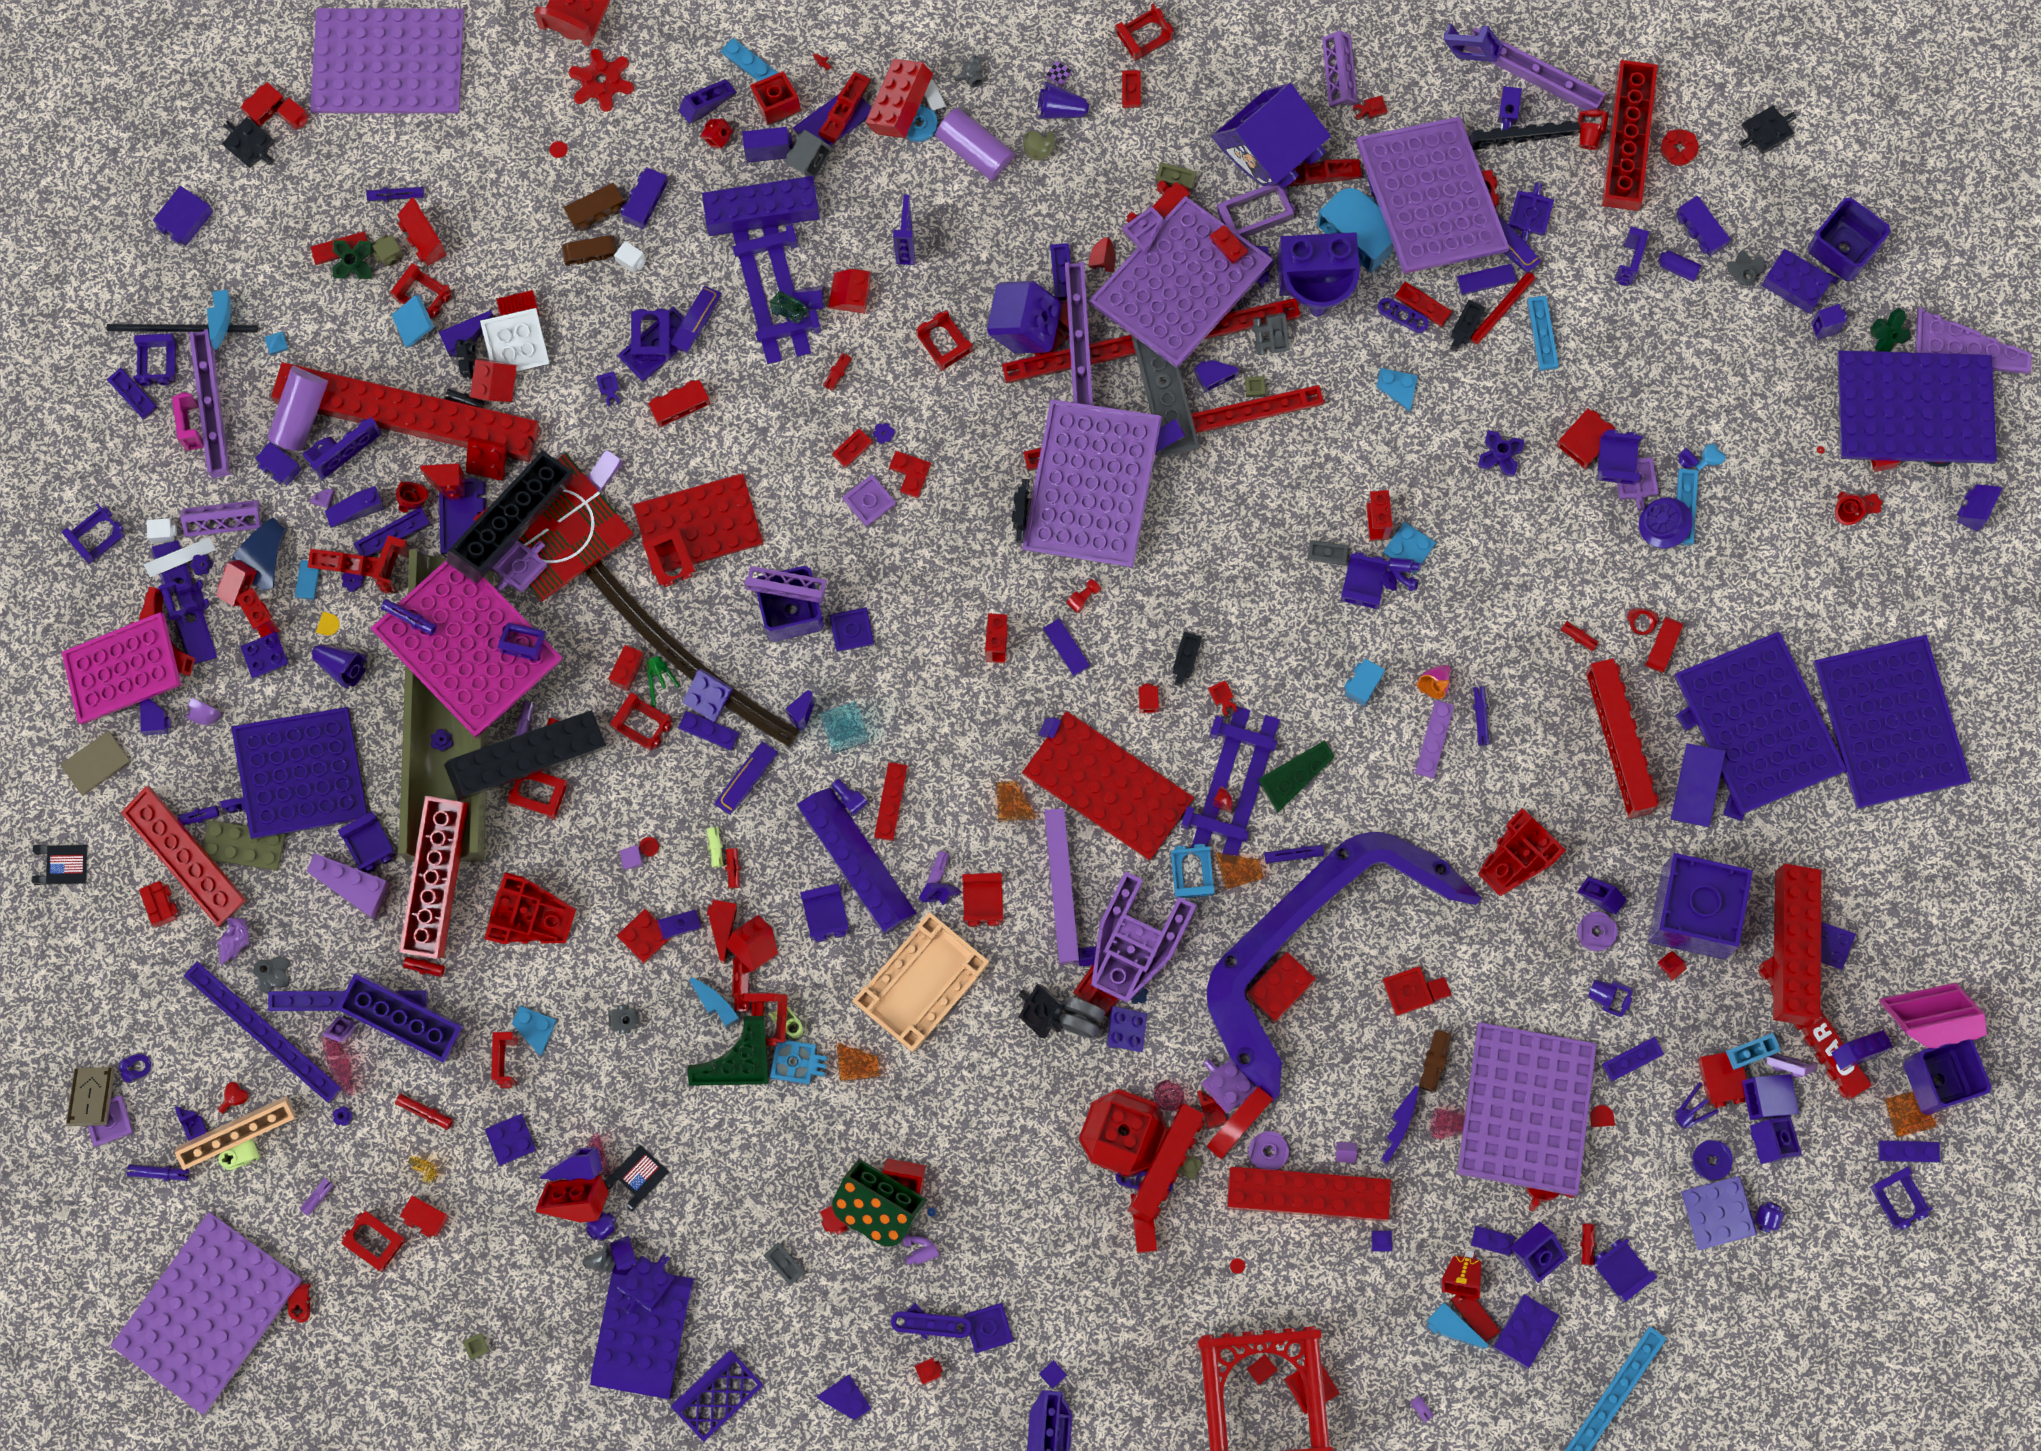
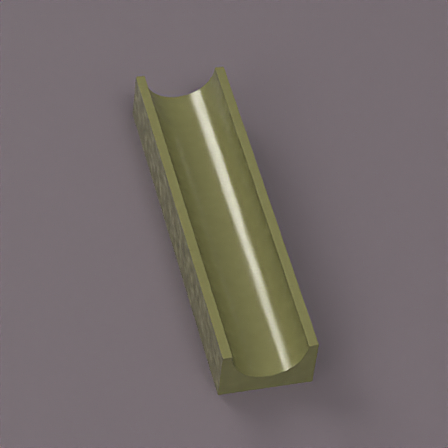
M417 549L409 550L408 594L446 561L447 558L429 556L419 552ZM491 569L484 578L493 586V570ZM405 665L398 853L406 862H414L425 796L458 801L444 764L449 759L487 747L489 727L480 736L475 738ZM438 729H443L445 733L451 734L452 746L445 748L444 751L431 747V735L436 734ZM487 791L460 800L470 803L460 862L485 861Z

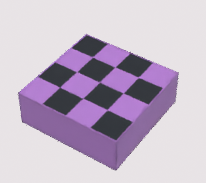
M1056 61L1046 74V78L1062 87L1072 73V70Z

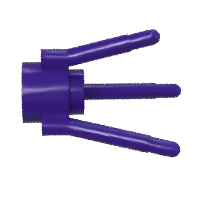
M1701 1082L1696 1085L1680 1108L1675 1111L1674 1119L1683 1129L1686 1127L1690 1129L1693 1125L1719 1112L1716 1109L1693 1120L1695 1118L1694 1113L1702 1108L1709 1101L1708 1099L1703 1100L1691 1111L1688 1108L1684 1110L1701 1087Z

